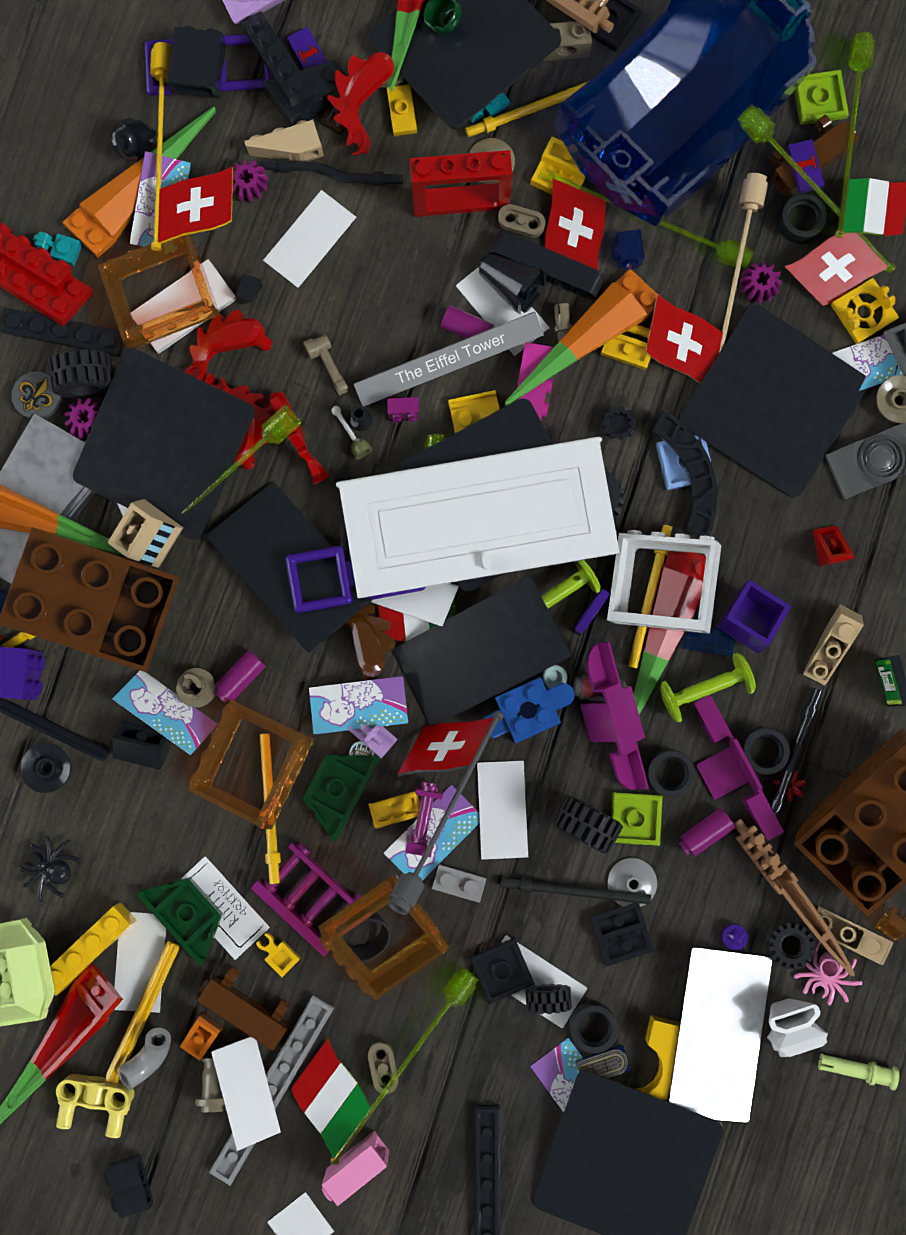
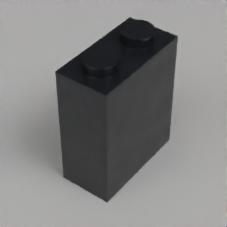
M191 26L174 28L167 83L172 93L219 99L226 51V41L223 32H219L216 29L200 30Z

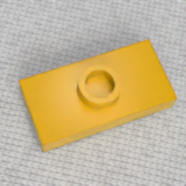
M410 84L394 86L392 92L387 87L394 136L417 133Z
M413 791L370 803L369 808L374 827L377 829L418 817L420 800L416 792Z

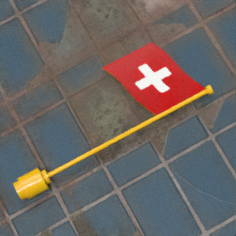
M165 42L154 44L151 50L150 74L160 81L154 242L151 243V249L154 251H160L162 243L183 235L214 230L232 222L233 166L215 174L182 180L161 188L164 82H167L172 49V46Z

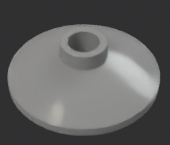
M627 858L619 861L612 867L608 875L607 885L608 890L651 894L652 899L657 889V878L654 870L645 861L637 858ZM631 880H637L638 886L634 889L629 887ZM616 901L621 906L633 904L631 902Z

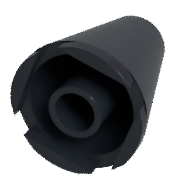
M492 253L483 256L478 264L479 275L518 314H521V311L526 313L532 308L540 296V293L537 292L540 285L544 287L547 279V274L542 269Z

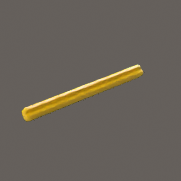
M166 942L106 1074L108 1082L117 1084L120 1080L117 1068L126 1063L131 1056L178 953L179 945L175 942Z

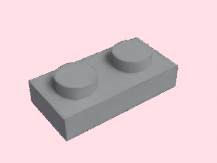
M439 864L432 889L480 903L487 878Z

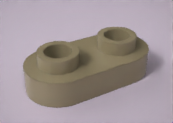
M513 204L505 205L499 211V225L506 231L531 238L540 236L544 231L545 218L537 211ZM513 217L514 221L507 222L506 218ZM534 223L537 225V228L531 229L528 225Z
M377 1041L371 1045L368 1052L372 1080L378 1092L389 1094L397 1088L399 1081L394 1052L389 1043ZM378 1050H384L386 1055L384 1057H378L376 1052ZM389 1075L391 1080L384 1082L382 1076Z

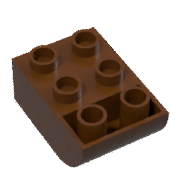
M32 527L0 614V625L147 673L180 577Z
M903 728L816 806L798 830L794 840V844L867 917L906 884V731Z

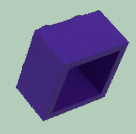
M749 579L738 589L717 628L759 654L770 645L791 606Z
M0 647V698L38 700V696L41 695L43 683L40 681L41 671L45 668L43 652Z

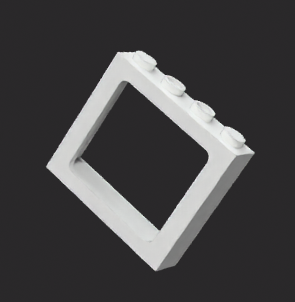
M627 530V534L619 533L618 546L620 553L616 554L607 621L615 624L710 634L721 545L714 541V537L710 536L690 539V536L686 534H675V537H666V534L661 532H651V536L642 535L641 531ZM637 549L678 551L706 555L697 620L628 613L633 566Z

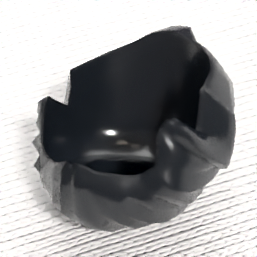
M124 119L120 125H117L112 130L111 148L118 156H121L128 162L131 160L137 161L144 157L145 151L150 152L152 150L156 131L141 120Z

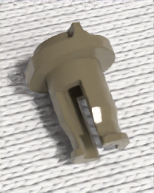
M189 669L178 679L176 686L179 699L187 706L198 708L206 706L216 695L214 677L204 669ZM193 683L196 684V687L202 688L198 694L191 690Z
M213 1057L202 1058V1062H204L202 1097L195 1098V1105L201 1106V1112L226 1111Z

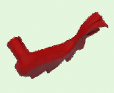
M383 52L375 53L366 61L355 55L351 56L348 62L349 77L338 70L335 71V83L340 98L332 95L327 97L331 104L340 111L339 114L334 116V120L345 126L349 131L347 146H350L351 143L358 145V151L352 153V155H359L361 153L366 155L371 147L368 133L362 126L359 118V107L394 73V61L388 54Z
M239 309L232 311L226 319L222 314L217 313L211 321L207 332L201 327L197 329L198 345L190 346L193 363L184 372L205 381L208 363L215 354L253 347L255 345L261 351H268L272 347V339L265 335L264 326L254 318L245 319L244 314Z
M210 373L204 382L254 407V418L233 463L241 465L247 470L252 469L255 466L253 463H256L253 456L256 446L269 442V436L262 424L274 421L265 409L257 406L266 402L263 394H249L250 390L246 385L234 389L228 388L223 377L220 378L221 382L215 385L217 380Z
M280 391L270 394V402L261 408L265 409L271 417H278L298 454L306 460L313 484L315 485L330 476L328 472L308 452L302 427L286 395Z

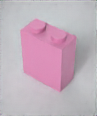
M375 1131L371 1132L326 1169L322 1182V1191L329 1201L333 1200L337 1206L387 1167L390 1150Z

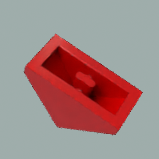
M838 526L813 530L820 567L840 564L854 559V554Z

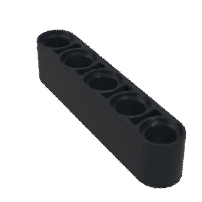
M504 230L497 232L488 254L492 253L542 269L547 274L546 282L589 300L597 298L605 280V275L594 268Z

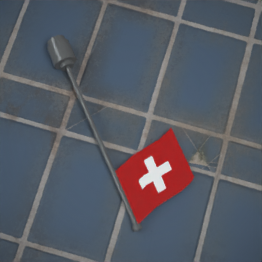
M495 711L492 718L477 721L439 723L423 727L399 770L398 777L413 773L448 772L468 768L414 873L401 874L389 895L390 901L388 906L393 911L407 915L415 907L424 889V884L421 882L422 879L418 875L498 721L503 719L504 716L501 712Z

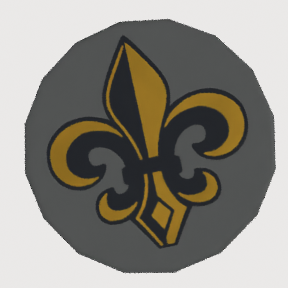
M29 372L22 375L15 382L12 389V402L15 409L29 419L34 414L45 419L51 417L58 410L62 401V396L54 394L52 391L50 375L43 372Z

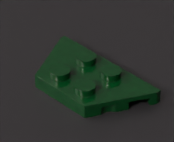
M325 755L303 800L309 809H312L319 823L329 833L332 841L336 842L380 760L378 755Z
M191 877L138 892L136 895L194 961L201 966L207 958L223 916L221 910Z

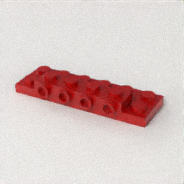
M0 222V287L64 327L92 296V288L74 278L70 266L65 261H55L46 249L42 247L39 249L34 248L25 236L19 235L17 237L13 235L9 227Z

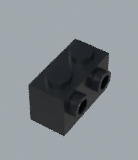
M121 721L113 737L114 759L161 770L169 754V739L153 728Z

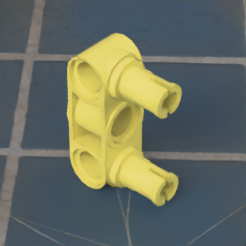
M70 1074L56 1088L58 1104L60 1105L56 1127L70 1129L75 1106L78 1105L88 1109L106 1110L109 1113V1119L105 1135L110 1138H119L121 1136L124 1115H127L131 1101L134 1098V1089L128 1090L121 1081L117 1084L108 1082L105 1077ZM67 1083H70L75 1087V1093H71L67 1090ZM115 1093H122L125 1096V1102L118 1101Z

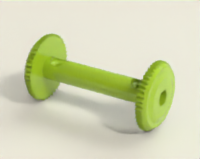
M585 560L574 561L578 572L541 595L548 609L586 583L595 593L600 592L599 581Z
M739 653L733 654L735 670L682 689L678 693H673L668 683L663 681L660 685V692L671 718L676 722H681L680 705L733 686L737 682H741L749 694L754 693L756 688L755 679L744 656Z

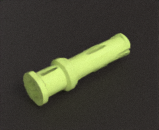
M823 1053L820 1054L819 1058L821 1060L818 1061V1069L821 1071L824 1070L864 1079L866 1083L872 1086L880 1084L889 1086L891 1090L897 1089L899 1070L895 1066L887 1068L878 1066L876 1062L864 1064L824 1055Z

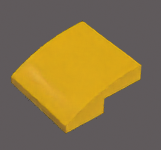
M551 137L530 185L552 195L554 178L577 189H581L595 156L555 137Z

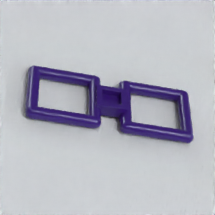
M247 34L224 36L226 46L252 44ZM173 39L149 40L144 44L146 90L150 96H159V85L156 86V79L150 74L151 50L154 44L158 42H165L172 46ZM224 59L220 91L265 89L263 81L273 79V75L263 61L264 79L226 81V63ZM164 85V95H175L171 92L168 85Z
M342 546L286 556L285 561L295 612L301 613L350 604L353 601L351 587L356 585L352 561L346 562ZM335 557L342 595L303 602L296 563ZM426 587L370 596L368 598L374 600L423 591Z

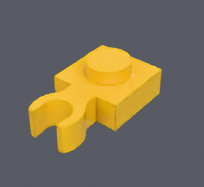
M266 932L265 936L269 939V944L263 945L260 940L256 944L261 950L269 953L264 960L283 977L300 960V956L284 940L277 945L273 935Z

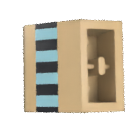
M142 499L130 504L109 539L108 544L127 558L158 568L183 527L148 501Z

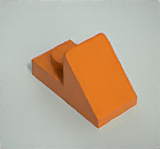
M202 1013L180 1047L201 1061L223 1029V1026L205 1013Z

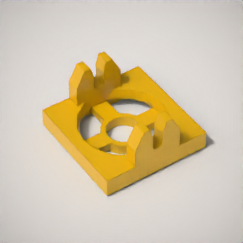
M874 278L831 304L856 344L899 318L892 307L895 304L894 295L888 297L889 287H879ZM859 294H869L876 297L877 300L869 304L863 302ZM850 300L855 305L854 310L847 307ZM860 306L869 308L870 316L868 318H862L858 315V308ZM882 306V318L877 324L873 318L874 310ZM860 322H866L869 328H860L858 326Z

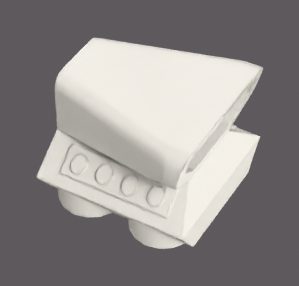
M791 998L771 1005L769 1024L772 1030L767 1038L771 1041L773 1049L778 1051L780 1057H791L822 1047L827 1043L828 1033L815 1023L816 1019L820 1016L819 1007L814 1003Z

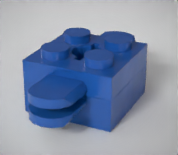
M540 677L495 697V701L500 709L498 712H501L504 717L501 721H498L490 737L496 738L510 732L514 743H518L560 724L561 721L556 710L572 703L574 700L572 687L567 683H558L546 689ZM494 713L487 715L484 719L492 718Z

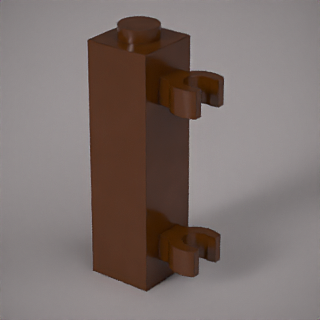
M826 114L817 120L818 123L814 125L815 130L822 135L813 142L821 171L851 150L859 139L855 129L848 125L845 120L833 127L831 120ZM779 147L772 152V156L769 158L770 163L777 168L770 180L785 198L797 189L790 160L787 159L786 154Z
M233 966L224 979L217 975L211 980L206 978L198 990L201 996L197 1001L274 1051L290 1025L282 1018L291 1004L282 999L274 1013L232 986L241 972Z

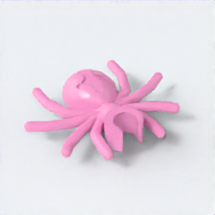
M817 941L816 946H814L815 955L813 954V965L815 967L809 962L806 964V967L813 972L797 973L794 975V978L813 977L806 983L803 989L804 994L808 993L811 985L813 994L816 987L822 986L825 989L822 998H825L830 989L827 1000L828 1005H831L833 1002L835 988L841 994L844 1001L848 1002L846 993L838 984L857 986L862 985V981L841 980L848 973L845 970L840 974L843 967L829 951L825 952L820 957L819 963H817V951L821 944ZM853 958L851 961L852 969H854L857 962L856 958Z

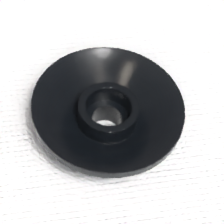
M51 743L33 746L26 752L21 762V776L25 784L32 790L40 793H49L61 788L68 780L71 771L70 760L66 752L61 747ZM47 763H50L52 765V770L50 772H47L45 770V765Z

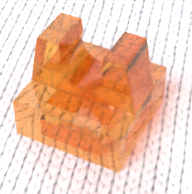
M894 906L878 920L876 928L897 942L906 937V916L900 918L897 915L898 908Z

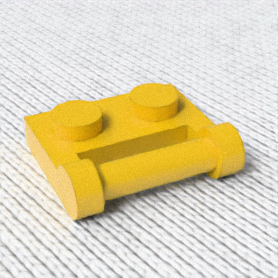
M636 325L627 331L648 338L650 329ZM622 334L605 343L600 354L643 370L647 369L651 358L646 353V342Z

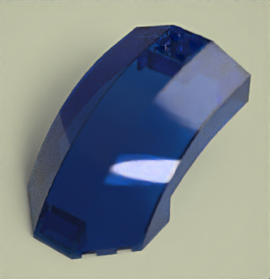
M671 0L667 10L627 50L562 102L553 126L580 172L615 206L657 226L713 177L754 136L815 67L817 62L816 55H813L815 40L813 25L810 23V15L812 14L811 4L807 0Z

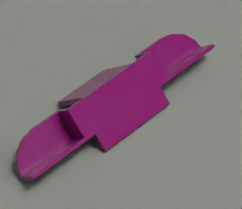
M610 642L596 643L587 654L586 667L592 691L603 692L605 703L580 704L590 742H616L618 750L610 753V758L618 782L624 788L630 790L649 789L637 741L645 738L632 687L627 686L622 689Z
M708 695L693 704L695 712L711 743H716L726 738L730 746L696 764L713 799L716 800L749 782L754 793L743 798L742 801L759 832L764 835L767 841L784 833L761 790L763 787L738 740L732 736L712 696Z

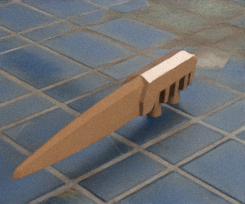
M546 0L594 33H597L601 28L610 33L614 27V24L607 20L610 14L605 5L609 0Z
M741 818L735 821L733 824L740 833L736 837L737 841L775 892L784 896L830 954L849 975L854 976V971L844 952L813 904L796 883L798 879L793 872L780 862L778 854L773 853L771 850L772 846L764 841V835L758 833V829L752 825L747 828Z

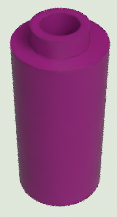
M449 305L442 319L441 328L463 338H469L494 328V324Z
M248 650L214 685L217 689L215 694L224 702L227 700L233 702L263 671L266 665L254 653Z
M719 808L680 836L682 841L679 845L687 856L692 854L695 857L735 829V826L723 809Z

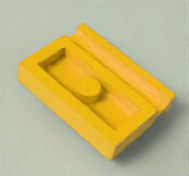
M496 390L448 400L455 433L500 410Z

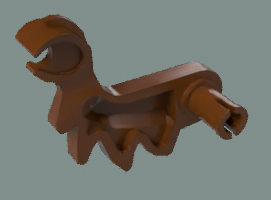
M374 605L365 606L345 623L351 631L358 668L363 673L365 681L378 678V675L385 668V653L395 648L393 638L384 633L391 629V622L380 617L370 616L375 613Z

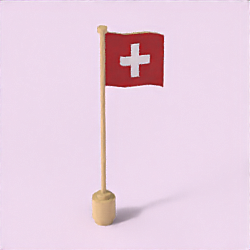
M748 173L747 178L743 181L739 205L743 206V210L747 211L722 332L703 318L672 305L657 294L646 353L659 363L686 374L701 383L725 344L752 212H757L758 209L763 208L768 183L766 182L767 176L763 174Z

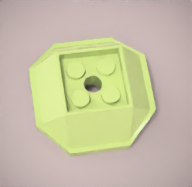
M27 918L0 923V1026L38 1021L46 1018L48 1007L55 993L45 940L31 927L32 924Z

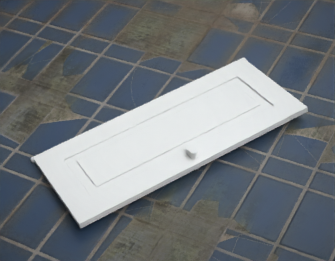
M593 437L337 482L336 487L340 489L358 599L619 554L600 447L602 438Z

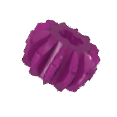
M244 159L243 165L234 164L232 195H238L240 201L247 197L248 201L252 203L254 196L261 199L260 191L267 192L265 184L268 183V177L264 174L263 166L258 167L257 162L254 160L248 165L247 160Z
M762 261L759 266L754 262L750 265V269L747 268L743 271L744 277L740 279V284L744 287L741 293H749L748 301L755 297L757 304L761 303L762 299L769 302L772 296H776L779 293L778 288L782 285V281L777 279L780 276V271H772L774 264L766 267L765 261Z
M87 398L85 403L82 399H78L77 406L69 404L72 412H65V416L69 418L65 425L71 428L70 433L72 435L78 434V437L82 440L89 436L101 404L98 402L94 403L90 398ZM85 416L89 418V420L86 423L83 420Z

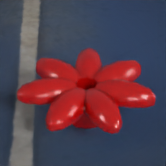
M794 771L790 787L786 793L788 802L792 801L793 794L799 797L803 796V793L797 787H802L806 782L804 780H796L798 771ZM774 780L773 783L778 786L780 780Z

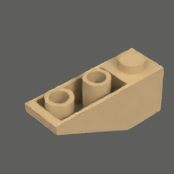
M302 120L294 126L277 128L272 133L263 136L255 135L249 140L244 141L249 156L310 161L324 156L313 120Z
M842 605L838 606L809 659L803 675L826 685L864 626L862 615Z
M818 906L817 912L828 926L838 944L878 964L884 965L894 942Z

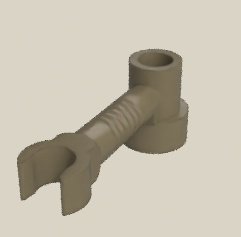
M326 334L314 340L310 338L302 342L310 360L318 356L321 357L339 396L348 392V387L328 352V349L332 347Z

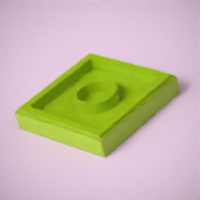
M841 70L794 76L792 82L800 125L818 123L817 120L825 114L831 121L847 119L849 113Z
M612 792L611 817L619 821L623 826L615 843L660 846L663 796Z

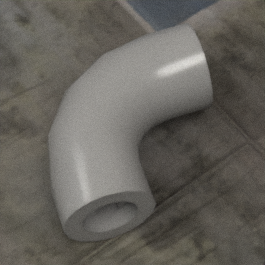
M154 1028L150 1030L145 1037L143 1048L133 1058L117 1068L118 1077L128 1090L133 1089L151 1076L165 1060L171 1044V1036L166 1029Z

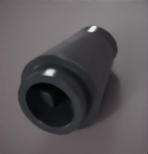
M362 406L354 407L349 416L350 426L356 431L369 429L373 422L371 412ZM358 414H363L361 418L356 417Z

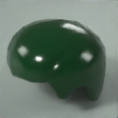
M430 0L424 10L425 24L439 34L445 35L452 32L459 24L462 15L460 3L457 0Z

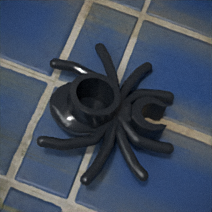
M45 836L47 855L43 849L35 844H31L30 847L39 852L29 854V856L35 857L36 864L32 865L26 862L24 864L28 869L24 867L19 868L23 873L36 875L28 882L23 883V888L30 886L40 878L38 887L39 902L43 901L42 890L44 880L45 885L52 893L62 898L65 896L64 893L57 891L49 881L56 885H62L70 880V866L60 859L72 860L77 863L81 862L79 858L72 855H58L56 857L65 846L70 844L71 841L69 839L63 842L52 855L49 836Z

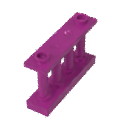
M422 781L421 786L416 785L415 787L416 795L422 796L416 828L412 830V834H406L405 853L423 856L431 838L427 837L433 800L434 798L442 800L443 797L441 790L436 787V784Z
M294 841L289 846L294 853L279 868V881L281 882L301 859L312 869L287 897L284 896L283 898L275 892L278 884H270L268 879L264 881L260 878L251 889L325 957L334 946L330 943L332 941L331 937L335 934L340 921L356 910H366L367 908L364 906L366 902L357 893L352 895L309 855L311 851L302 842L297 844ZM320 876L330 887L306 914L302 913L300 915L294 909L296 901ZM338 893L348 902V905L324 931H317L312 926L314 924L313 920Z

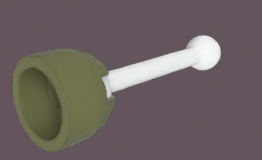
M334 406L331 412L338 417L353 441L351 452L355 459L365 457L372 451L371 446L365 439L356 438L341 415L340 407Z

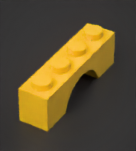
M121 902L104 914L50 966L55 996L64 991L105 949L121 937L137 921Z
M650 1015L645 1041L648 1046L657 1052L659 1069L655 1078L648 1085L637 1088V1090L667 1101L680 1022Z

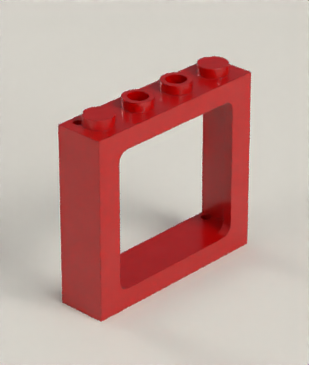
M510 150L410 158L415 217L500 210L503 206L510 204L513 175ZM499 180V183L425 189L428 185Z

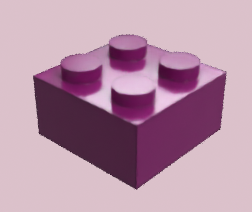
M418 397L387 399L390 421L392 420V422L396 423L401 422V420L414 422L416 419H420Z

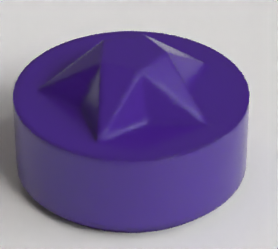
M729 924L722 930L721 938L728 948L739 950L746 945L748 934L742 926Z

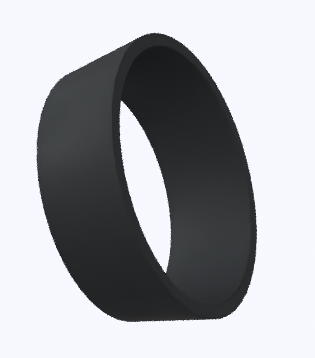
M358 910L344 917L336 928L335 937L338 953L344 960L352 963H363L373 960L388 947L391 939L390 929L382 917L374 911ZM365 921L381 923V930L378 936L367 945L348 947L340 942L344 933L358 923Z

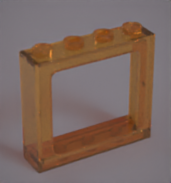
M190 234L162 243L160 251L152 250L150 243L145 247L131 250L125 255L108 259L105 263L98 265L122 341L129 348L136 349L220 315L195 241ZM181 255H186L202 300L135 326L121 284L122 280Z
M230 700L229 704L222 711V719L219 725L214 728L211 734L212 740L208 748L201 755V763L197 771L190 778L188 791L262 829L272 830L314 738L240 702ZM243 719L293 742L262 810L213 785L214 777Z
M396 874L318 926L322 935L320 942L325 950H332L336 962L340 966L344 964L349 977L353 981L357 979L363 993H369L375 1000L388 993L450 949L443 933L418 902L413 910L409 911V914L425 934L373 970L368 969L341 938L342 935L389 903V895L398 880Z

